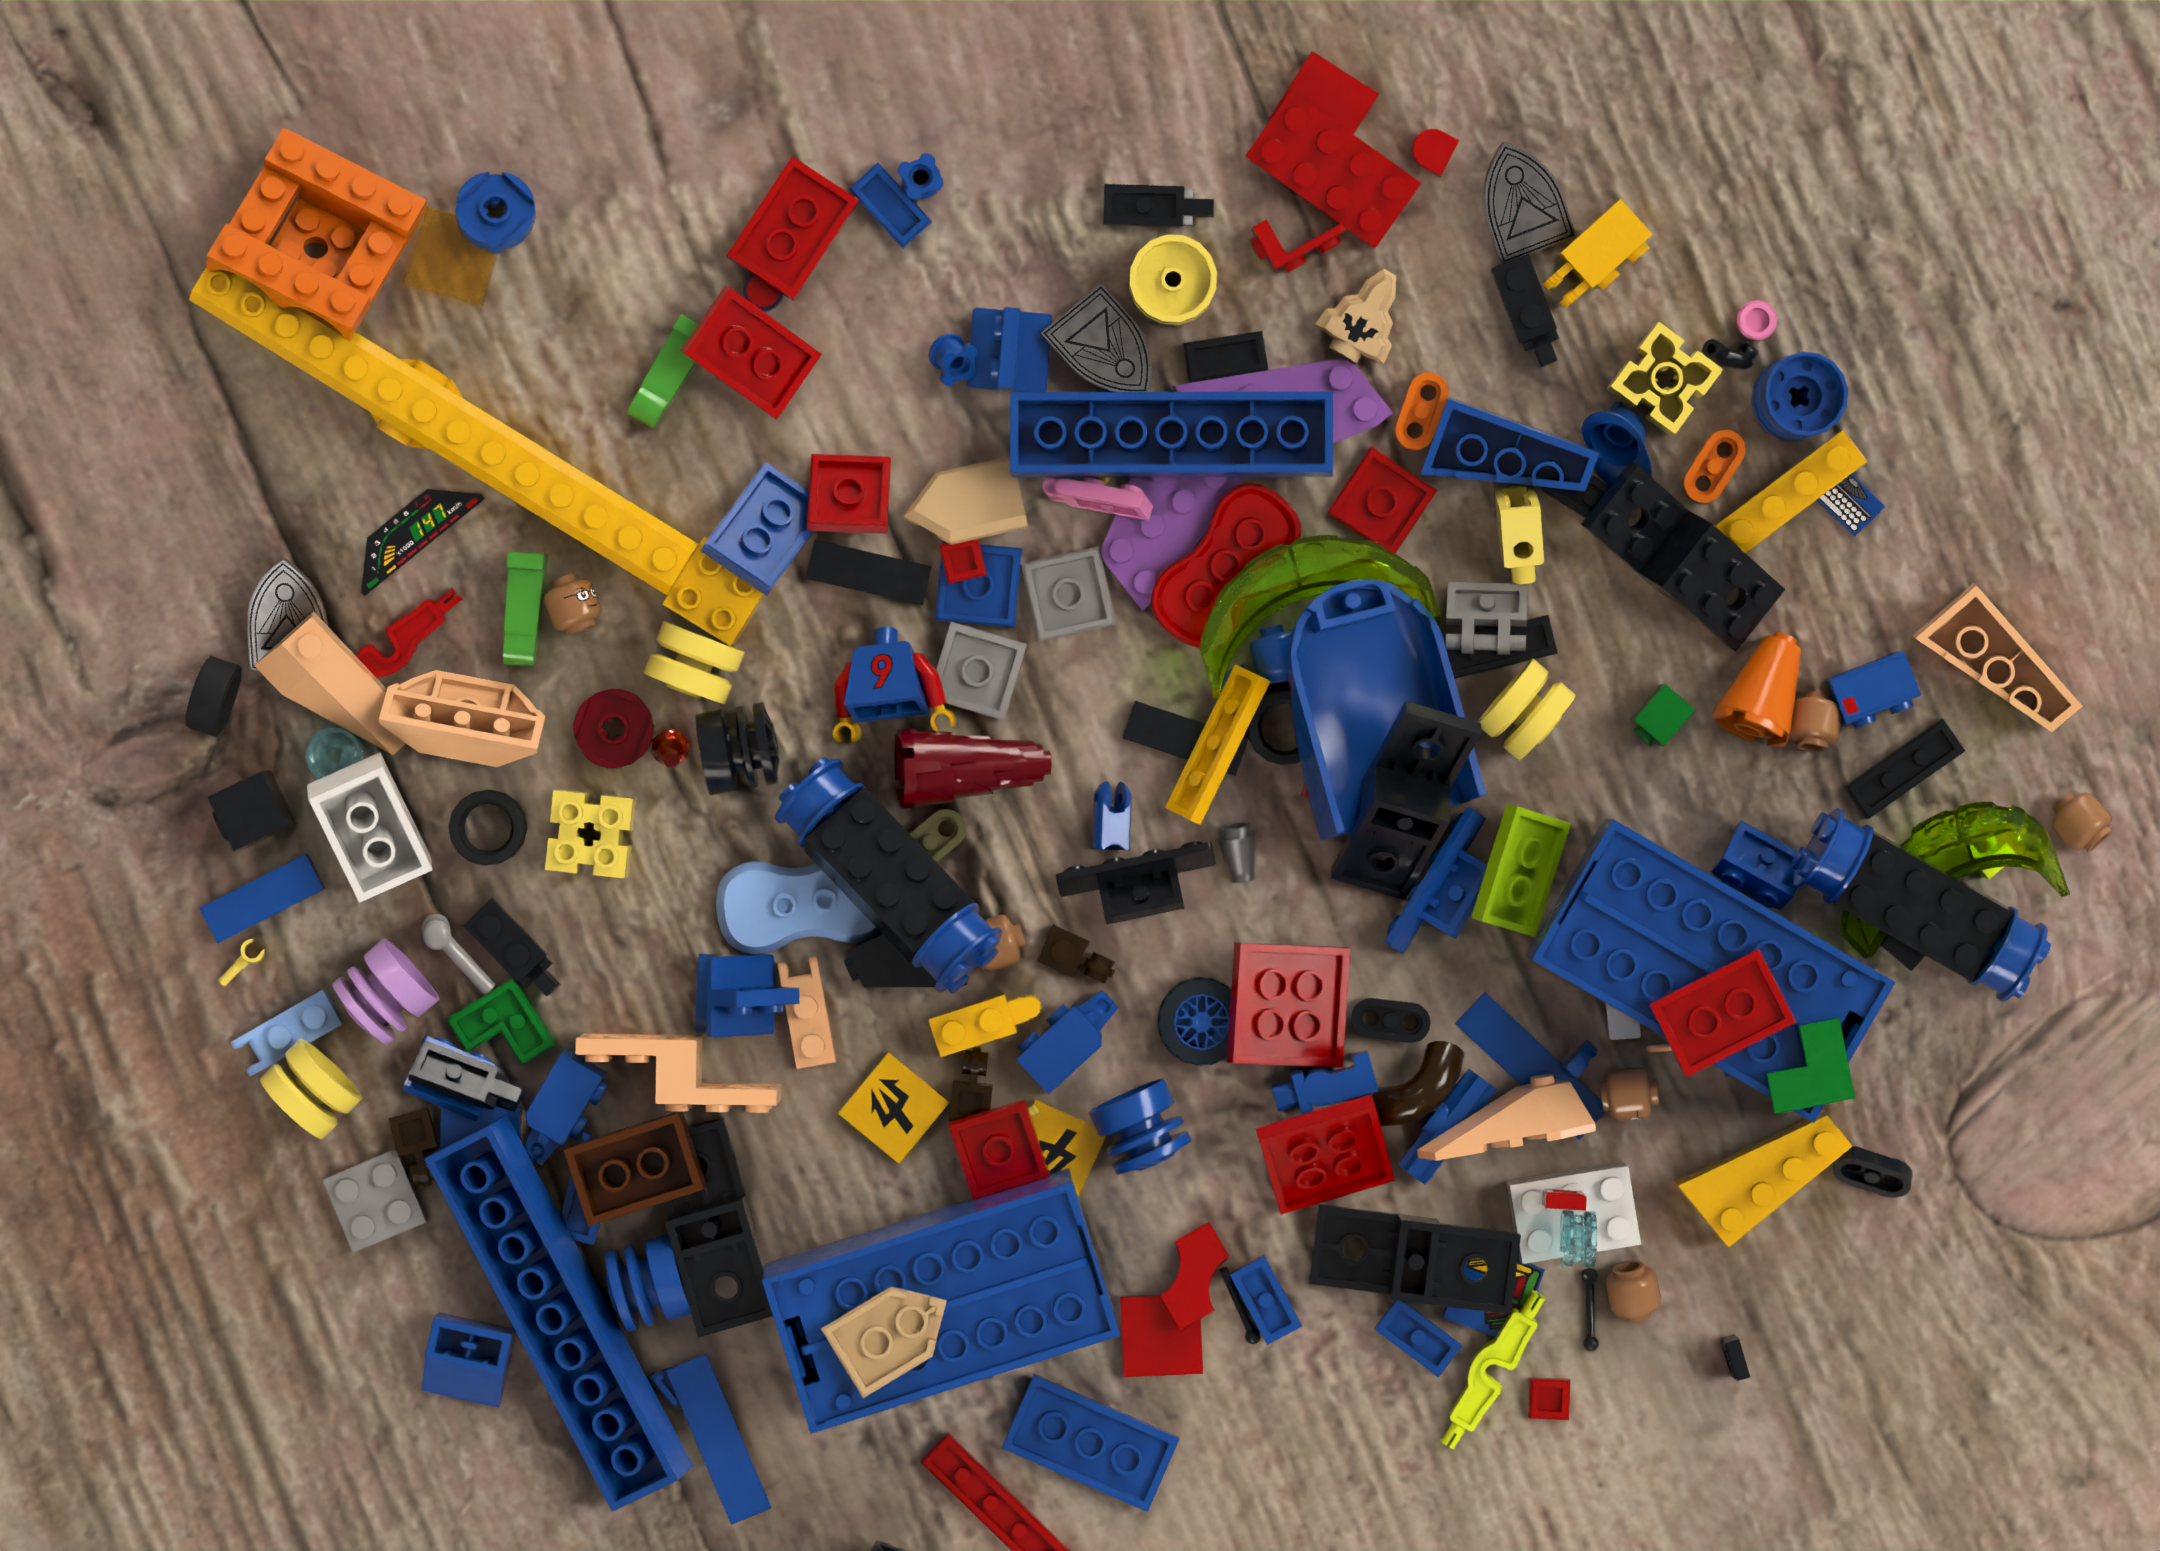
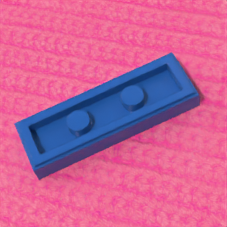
M307 853L200 907V910L216 942L220 943L326 888Z

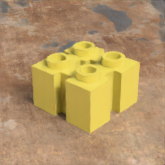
M1658 322L1653 325L1635 350L1642 356L1641 360L1637 365L1632 361L1625 363L1607 387V390L1631 408L1635 407L1639 402L1650 409L1645 418L1664 433L1672 436L1677 433L1694 410V407L1687 403L1692 394L1698 398L1704 396L1723 369L1698 350L1692 353L1690 357L1679 349L1684 340ZM1666 370L1672 374V377L1669 379L1673 382L1672 388L1668 386L1660 388L1656 383L1658 381L1655 378L1656 372L1662 374Z
M553 790L550 822L560 823L558 837L548 838L545 870L579 873L581 872L582 864L594 865L593 875L629 877L632 845L622 844L623 831L634 830L637 798L601 795L600 804L589 803L590 793ZM587 823H593L594 830L601 833L600 840H593V845L587 844V839L581 835L582 828L586 829Z

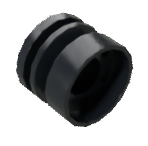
M764 702L753 704L754 722L750 723L748 722L744 706L737 707L736 725L729 726L723 710L696 714V730L701 762L710 795L737 791V773L745 771L751 788L758 787L757 769L763 768L767 785L778 783L777 771L780 761L778 742L774 724L766 712Z

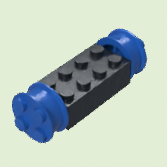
M827 757L821 758L810 768L809 776L799 785L794 782L780 794L778 799L782 804L776 812L775 820L780 824L786 822L799 835L798 844L805 848V853L915 968L923 966L937 981L935 989L938 992L948 989L951 994L955 993L968 981L969 977L967 974L977 965L983 968L996 957L999 951L995 947L999 944L1003 931L1000 927L992 929L978 914L979 905L973 903V900L862 783L854 784L841 770L843 763L840 759L829 761Z
M1839 808L1834 809L1829 815L1822 812L1817 817L1811 829V833L1814 835L1806 848L1802 846L1797 851L1791 862V868L1796 870L1794 885L1802 887L1806 884L1823 894L1824 902L1828 904L1834 903L1963 976L1971 985L1984 984L1996 991V998L2001 1002L2009 1000L2012 996L2020 998L2024 994L2030 983V977L2028 976L2036 963L2040 964L2046 958L2051 947V943L2046 941L2048 932L2046 925L2042 923L2036 925L2028 923L2018 917V910L2012 906L2007 908L2004 904L1873 831V827L1865 825L1861 828L1844 818V811Z

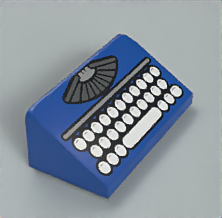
M1852 474L1816 500L1853 536H1856L1885 508L1884 504Z

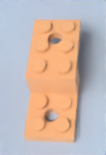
M583 1033L576 1038L575 1054L585 1055V1062H609V1059H613V1055H626L625 1062L648 1063L650 1060H653V1056H656L655 1104H665V1111L685 1112L692 1108V1104L705 1105L706 1112H729V1109H732V1105H745V1112L767 1113L769 1109H772V1106H776L781 1100V1084L702 1083V1035Z

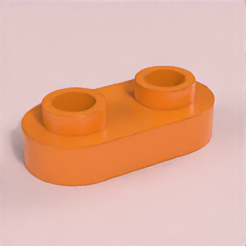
M1425 372L1419 374L1409 385L1395 425V437L1398 443L1405 449L1412 451L1421 450L1428 446L1434 438L1449 395L1446 381L1436 373ZM1424 386H1431L1435 391V397L1430 401L1424 400L1420 395L1421 388ZM1412 423L1420 425L1422 429L1421 436L1418 438H1412L1407 433V427Z
M1720 430L1708 437L1683 477V491L1691 501L1705 504L1714 501L1720 496L1745 456V443L1738 433L1732 430ZM1720 443H1726L1730 446L1731 452L1727 458H1722L1717 453V446ZM1699 476L1706 477L1709 481V487L1706 491H1699L1695 486V481Z

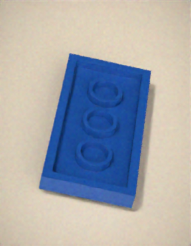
M1033 1374L1003 1442L1002 1449L1148 1512L1180 1438Z

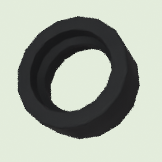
M213 656L206 659L196 678L187 706L185 725L189 729L213 737L221 734L232 712L239 690L242 673L239 665Z
M1290 690L1273 691L1262 698L1247 729L1248 739L1255 752L1266 761L1279 765L1297 764L1301 762L1298 747L1290 751L1276 750L1266 743L1262 735L1261 724L1268 710L1280 704L1292 705Z
M495 790L473 792L461 799L452 811L449 822L450 839L457 852L469 862L484 866L503 863L516 855L524 844L527 832L525 813L518 802L508 794ZM492 804L499 806L510 818L512 827L510 838L497 850L484 851L477 849L466 837L464 827L466 818L479 805Z

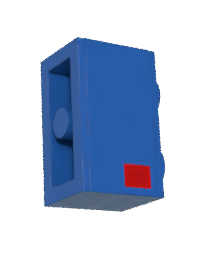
M1904 651L1894 652L1824 680L1831 700L1839 706L1842 715L1841 724L1852 723L1854 729L1875 722L1876 717L1874 714L1889 708L1891 714H1895L1914 706L1911 699L1921 696Z

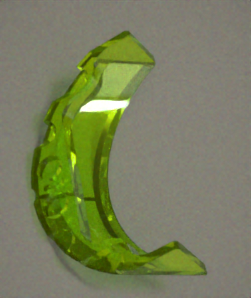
M1337 535L1309 536L1296 539L1290 545L1280 544L1263 552L1248 562L1246 567L1229 584L1224 586L1216 598L1202 633L1200 656L1212 699L1220 698L1222 683L1229 663L1241 643L1256 626L1281 608L1308 597L1321 595L1338 584L1353 580L1369 579L1396 585L1397 589L1405 592L1413 599L1417 598L1432 614L1433 620L1435 619L1440 627L1441 611L1428 576L1416 565L1414 567L1400 556L1384 549L1383 545L1365 539L1364 541L1338 538Z
M1975 802L1961 805L1953 811H1943L1913 827L1911 837L1900 844L1901 847L1958 879L1990 868L2021 867L2038 872L2061 897L2070 895L2048 832L2039 821L2029 815L2024 809L2015 805L2009 808L1997 806L1994 802ZM1843 909L1840 925L1841 936L1863 958L1873 957L1888 934Z

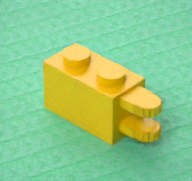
M1620 199L1558 255L1564 265L1546 280L1543 285L1548 290L1555 288L1570 271L1578 278L1581 283L1575 289L1567 292L1563 296L1562 301H1560V304L1566 309L1586 290L1591 291L1596 285L1601 290H1604L1620 275L1615 269L1626 258L1631 263H1634L1650 248L1645 241L1653 234Z
M1004 992L930 1016L928 1020L940 1057H944L1017 1033L1016 1024L1029 1021L1030 1018L1034 1019L1035 1016L1038 1017L1042 1006L1036 995L1026 994L1025 997L1020 996L1008 1000Z

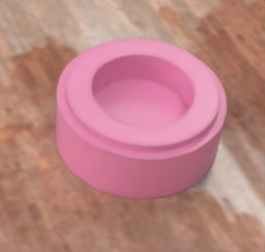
M1760 300L1746 303L1739 309L1736 315V328L1738 332L1750 341H1760L1769 337L1777 325V315L1773 307Z

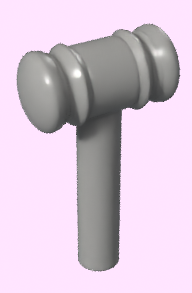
M441 914L427 916L422 924L424 943L433 950L442 949L483 995L490 992L496 984L451 936L448 919Z

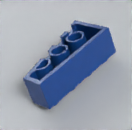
M1449 397L1421 474L1586 491L1600 453L1598 450Z

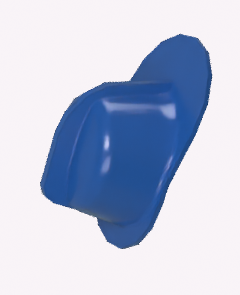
M1616 402L1604 412L1590 414L1583 421L1581 431L1587 447L1598 450L1600 453L1595 469L1600 478L1609 486L1614 483L1630 461L1640 466L1650 476L1652 475L1651 461L1645 446L1647 429L1645 422L1638 414L1625 408L1622 402Z

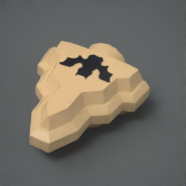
M1383 269L1366 280L1358 294L1344 296L1336 308L1325 309L1314 326L1333 339L1329 346L1331 351L1355 364L1358 363L1361 356H1364L1384 365L1392 347L1388 340V335L1393 322L1388 311L1395 299L1396 275Z

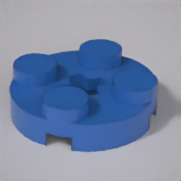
M489 172L475 175L458 192L455 209L458 228L462 235L473 245L486 249V251L492 254L502 253L505 249H510L520 244L532 231L536 219L533 194L520 178L509 173L502 172V175H489ZM490 204L495 208L500 204L505 207L503 209V217H488V209L486 207Z

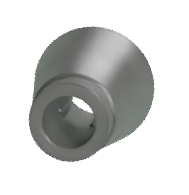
M1238 822L1219 827L1220 836L1217 837V841L1231 877V882L1243 883L1254 880L1256 832L1252 831L1251 823Z

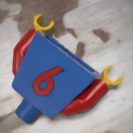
M887 626L875 629L874 645L857 647L853 651L852 661L846 664L834 683L835 716L840 718V723L834 727L832 734L837 742H843V729L845 726L851 730V741L855 743L859 741L862 734L861 728L857 723L928 714V707L933 708L934 711L930 720L934 731H940L937 725V717L940 714L947 715L950 719L951 728L955 727L956 717L954 713L945 709L944 706L947 699L939 673L923 654L914 652L910 642H898V631L893 627Z

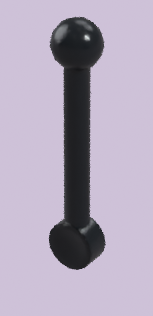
M1227 1266L1223 1267L1219 1271L1246 1329L1245 1339L1249 1344H1257L1261 1339L1260 1332L1253 1328L1234 1282L1230 1277Z
M1586 1268L1581 1275L1582 1280L1586 1282L1587 1337L1584 1339L1583 1345L1587 1351H1595L1599 1346V1341L1595 1337L1594 1282H1596L1598 1274L1593 1268Z

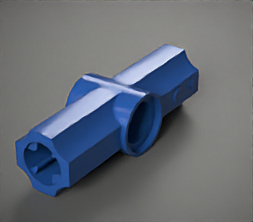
M1468 1069L1456 1083L1451 1095L1437 1110L1429 1114L1420 1128L1422 1130L1397 1164L1426 1185L1444 1160L1434 1161L1418 1158L1417 1149L1482 1109L1497 1089Z

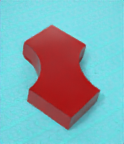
M1210 1222L1175 1241L1180 1258L1179 1272L1172 1286L1161 1294L1160 1298L1179 1331L1184 1330L1215 1311L1210 1300V1282L1216 1269L1229 1258V1255Z

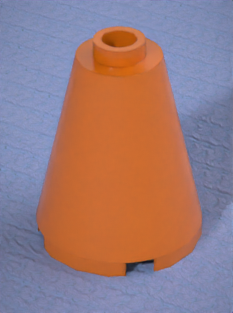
M1775 632L1773 636H1765L1712 713V719L1718 718L1716 724L1719 727L1753 743L1756 737L1768 739L1766 745L1768 747L1783 748L1787 745L1790 738L1802 653L1801 648L1796 645L1797 640L1794 637L1782 632Z

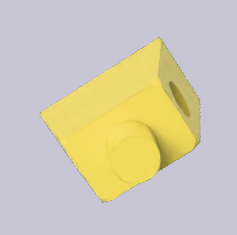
M1518 485L1494 488L1499 547L1503 565L1505 568H1511L1512 582L1514 584L1533 583L1536 581L1535 565L1544 563L1541 509L1535 487L1533 485Z

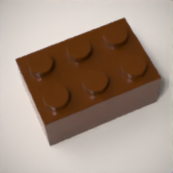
M683 1112L666 1114L570 1145L564 1149L588 1227L701 1191L707 1186Z

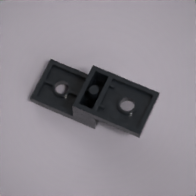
M1631 461L1581 523L1584 528L1650 586L1680 604L1735 652L1785 591V588L1717 527L1686 509L1640 466ZM1640 508L1641 517L1635 525L1629 526V515L1633 510ZM1734 588H1738L1737 600L1727 606V595Z
M1405 701L1361 781L1360 816L1331 867V879L1406 900L1450 823L1451 786L1481 736V723ZM1423 742L1436 743L1435 745H1432L1430 748L1422 747L1419 745ZM1378 855L1389 856L1384 861L1374 858Z
M725 1118L688 1128L697 1156L702 1157L707 1163L708 1170L704 1176L707 1186L701 1191L664 1202L668 1214L665 1225L698 1338L773 1316L762 1283L764 1269L754 1238L757 1230ZM722 1276L733 1278L738 1286L737 1293L731 1298L720 1297L715 1291V1282L718 1278Z
M1318 1204L1309 1284L1388 1294L1391 1300L1511 1315L1521 1234L1442 1224L1436 1218ZM1350 1238H1358L1365 1245L1363 1255L1356 1260L1347 1259L1342 1253L1344 1242ZM1480 1258L1485 1261L1487 1271L1481 1279L1471 1280L1465 1276L1464 1266L1468 1260Z

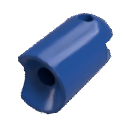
M1108 781L1101 783L1095 791L1092 849L1130 850L1132 795L1128 786L1123 782H1119L1116 787L1114 805H1111V788Z

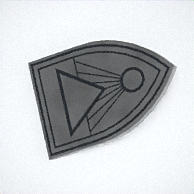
M1502 142L1486 174L1483 202L1487 223L1500 262L1504 264L1574 238L1576 233L1563 193L1549 169L1528 151Z
M1102 284L1040 333L1064 362L1087 383L1107 392L1150 391L1152 366L1146 339L1138 324Z
M284 557L264 574L255 588L249 604L247 632L250 670H258L254 664L313 611L328 626L323 602L312 582L301 570Z

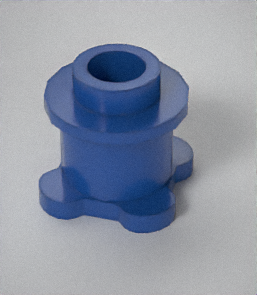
M924 153L918 160H914L911 163L902 162L898 167V174L902 177L903 188L907 196L913 200L930 198L943 187V178L935 165V158L931 154ZM920 172L926 173L929 176L927 183L924 185L916 184L914 182L916 174Z
M953 333L945 334L936 339L931 345L928 354L929 361L935 368L943 370L940 380L944 385L951 386L956 381L962 379L972 380L978 373V369L975 366L977 349L971 344L965 345V342L959 335Z

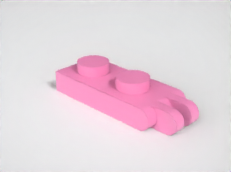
M1084 477L1082 481L1049 478L1042 485L1044 492L1052 501L1066 503L1071 507L1149 521L1153 505L1143 493V490L1133 485L1121 484L1120 488L1106 486L1101 480Z

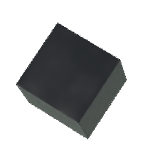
M271 770L256 773L208 796L214 810L213 817L224 839L229 841L233 851L246 849L297 824Z

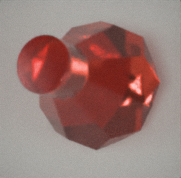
M663 730L652 739L651 754L662 765L674 768L688 756L689 741L680 731Z

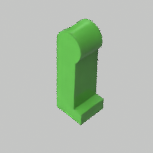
M680 314L673 326V331L628 409L627 414L652 429L660 422L697 364L680 352L698 324Z
M508 552L507 554L508 574L504 620V665L534 667L536 664L548 555L522 552Z

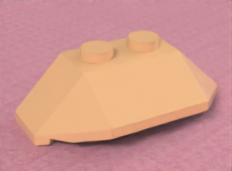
M439 670L411 678L400 685L396 683L388 686L379 717L380 725L418 753L492 767H499L536 754L545 723V715L540 710H537L515 685Z

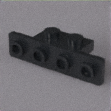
M1193 841L1173 850L1163 851L1154 849L1143 853L1139 857L1129 859L1111 858L1104 861L1103 864L1090 867L1072 866L1064 870V872L1057 873L1055 876L1061 897L1099 889L1106 925L1185 909L1177 873L1214 866L1216 862L1212 842L1202 843L1200 841Z

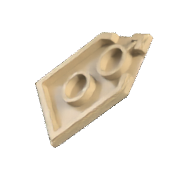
M1010 457L936 472L903 516L904 519L914 525H920L936 534L937 538L949 545L1028 528L1018 477H1012L1010 474Z
M890 1286L821 1328L862 1398H865L933 1357L947 1300Z

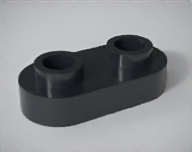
M1364 998L1354 1005L1350 1015L1354 1030L1359 1035L1372 1039L1414 1043L1422 1040L1428 1034L1431 1025L1430 1016L1425 1008L1417 1003ZM1368 1010H1374L1378 1015L1377 1021L1372 1025H1367L1363 1021V1014ZM1411 1014L1417 1018V1025L1413 1029L1403 1027L1402 1021L1406 1015Z
M1851 1147L1834 1161L1833 1173L1841 1182L1885 1197H1902L1911 1189L1913 1172L1906 1163L1861 1147Z

